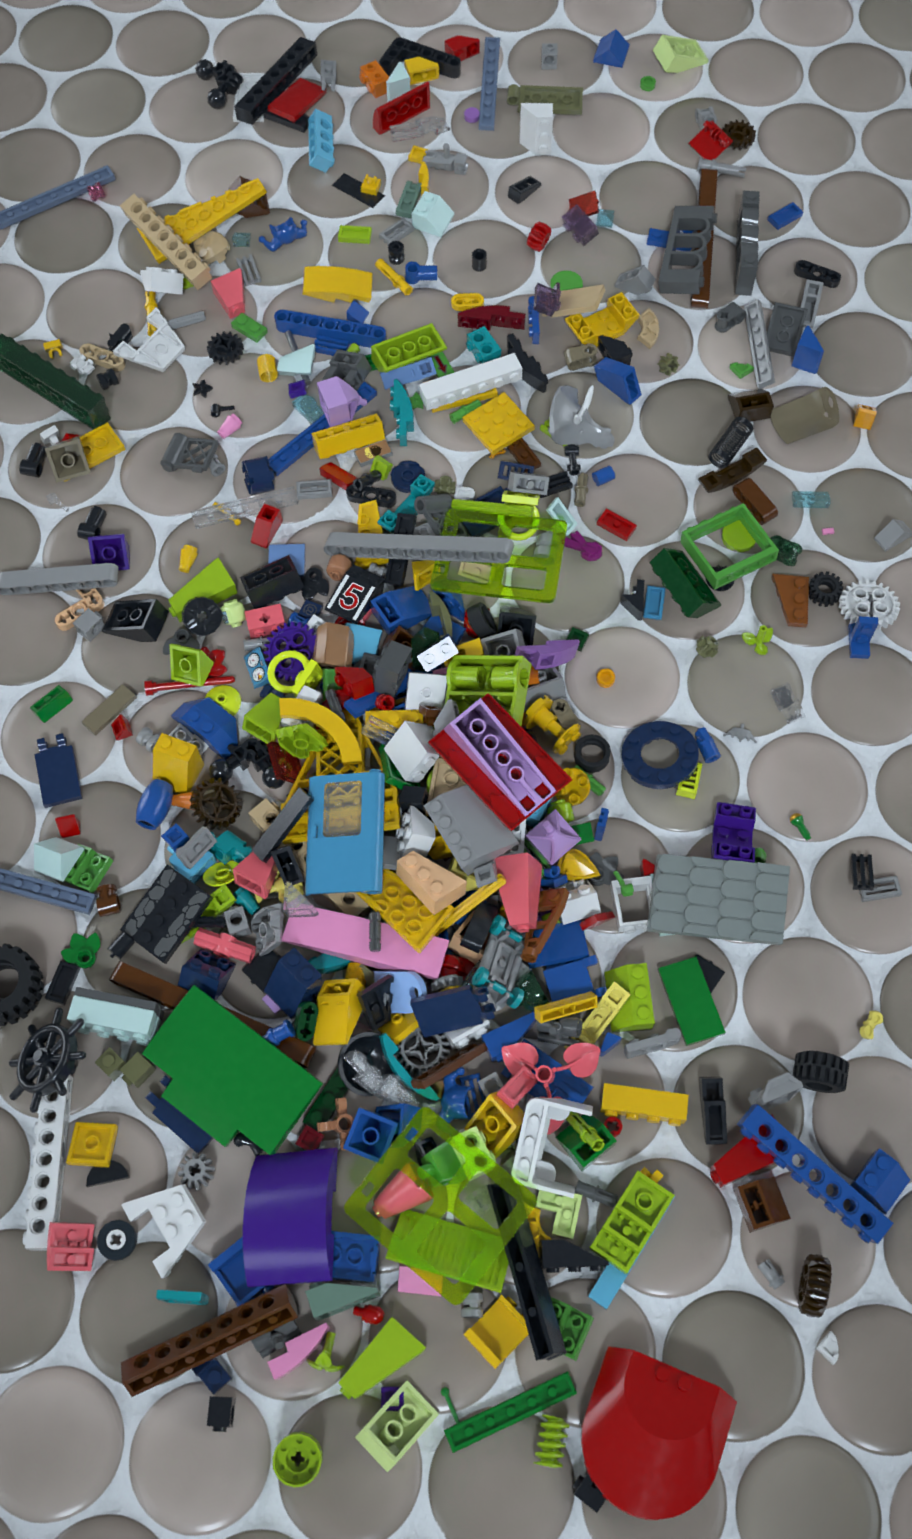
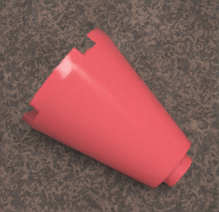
M410 1161L408 1164H405L374 1199V1206L372 1208L379 1218L382 1216L384 1219H387L433 1199L434 1193L427 1180L424 1181L419 1178L417 1174L418 1167Z

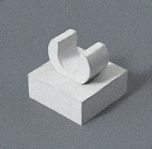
M55 425L40 433L44 445L49 442L51 445L59 443V430Z

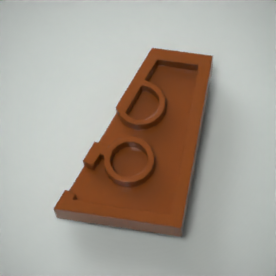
M772 574L771 578L773 583H775L776 593L780 598L787 625L806 628L808 625L809 577Z

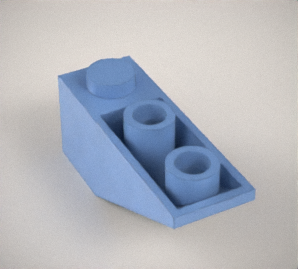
M432 357L423 358L387 373L380 372L385 389L394 386V379H397L403 385L437 374Z

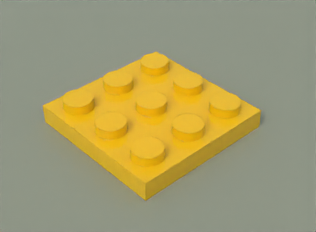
M505 392L462 417L465 425L492 455L535 430V425Z

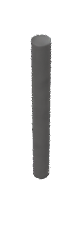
M286 331L285 336L291 351L294 352L298 350L291 331ZM301 375L302 379L306 382V386L310 385L309 376Z

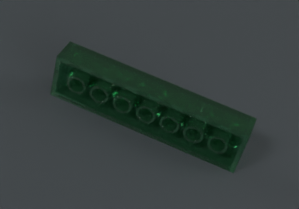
M0 334V370L92 430L111 420L109 409L105 404V398L100 393H95L89 386L81 384L75 377H70L62 369L54 367L50 361L43 360L37 353H32L24 345L16 343L12 337Z

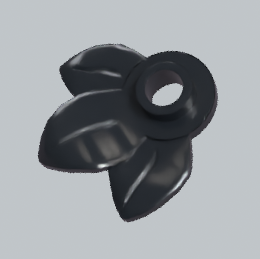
M310 568L304 576L300 577L304 588L300 591H302V596L305 600L311 601L317 593L322 596L328 595L329 584L323 578L320 569Z

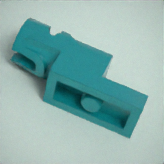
M228 830L217 838L211 832L217 842L208 851L224 865L230 860L240 863L253 852L252 846L247 847V842L241 840Z

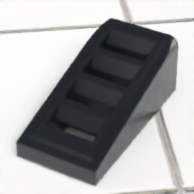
M528 176L509 186L508 198L520 204L541 187L542 183L532 176Z

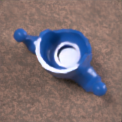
M289 217L286 222L278 226L270 224L269 227L273 235L272 241L269 242L264 236H260L259 242L263 243L269 251L274 252L283 244H290L295 239L306 237L307 221H300L301 229L296 226L292 217Z
M463 1067L444 1077V1093L441 1097L442 1110L436 1121V1127L448 1133L451 1137L458 1135V1130L449 1126L451 1121L454 1119H469L465 1112V1097L467 1092L472 1090V1087L458 1085L455 1081L458 1075L462 1076L465 1070Z

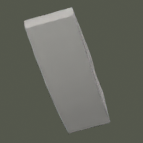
M807 279L800 306L801 308L808 309L804 327L810 326V328H813L824 282Z

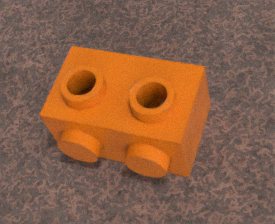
M375 60L361 66L359 78L361 83L366 85L369 93H372L375 98L387 94L386 82L389 76Z

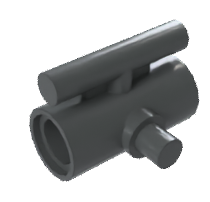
M565 1016L542 1024L537 1021V1030L549 1033H539L538 1041L568 1047L575 1043H580V1040L569 1037H580L582 1019Z
M292 1320L251 1341L261 1357L265 1358L274 1351L283 1348L286 1342L302 1335V1332L295 1320Z

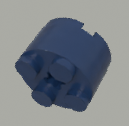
M267 456L242 461V473H245L244 481L249 494L257 495L275 490L273 484L275 477L273 470H269Z

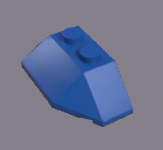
M209 697L185 702L171 715L175 721L203 740L222 759L227 760L232 755L228 751V745L238 746L236 718Z

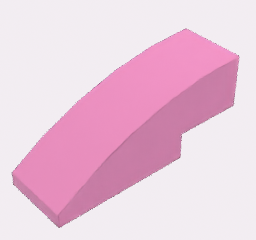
M327 1323L286 1342L285 1345L288 1352L267 1362L274 1380H279L291 1373L316 1350L330 1329Z

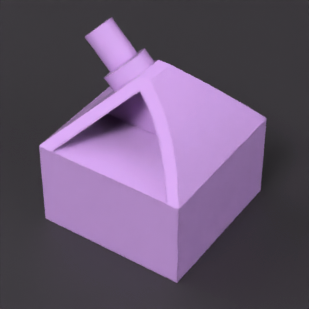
M337 376L317 382L320 405L330 427L352 421L357 406H366L367 404L366 399L361 398L353 387Z
M556 809L525 835L529 843L550 866L581 840Z

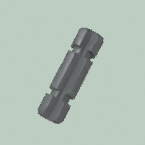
M335 690L325 691L331 711L345 722V716L336 697Z
M371 912L369 914V949L371 952H379L381 950L380 912Z

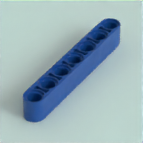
M278 310L274 314L276 329L282 333L289 330L294 335L311 338L322 335L349 341V344L355 343L358 346L368 348L387 340L386 330L381 326L289 310Z

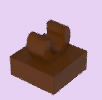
M419 705L418 712L424 715L423 723H427L428 726H434V722L442 709L437 706Z

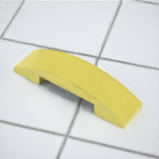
M614 981L598 1003V1008H594L582 1024L580 1037H571V1039L580 1040V1043L594 1044L631 994Z

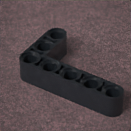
M402 37L395 38L379 60V65L389 77L399 62L403 63L404 60L421 57L438 63L439 74L453 79L461 75V59L459 57Z

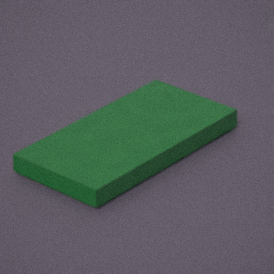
M697 957L658 968L659 976L686 1046L726 1033Z

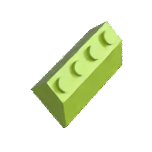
M431 323L372 345L371 359L379 372L387 373L447 350V346Z

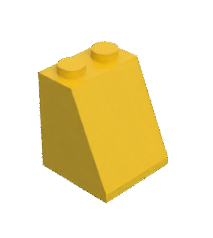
M161 733L153 748V780L160 779L168 782L173 786V792L178 794L190 792L204 766L196 745Z

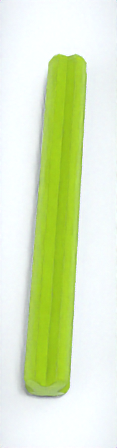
M453 499L451 501V508L459 510L532 516L534 511L532 506L460 499Z

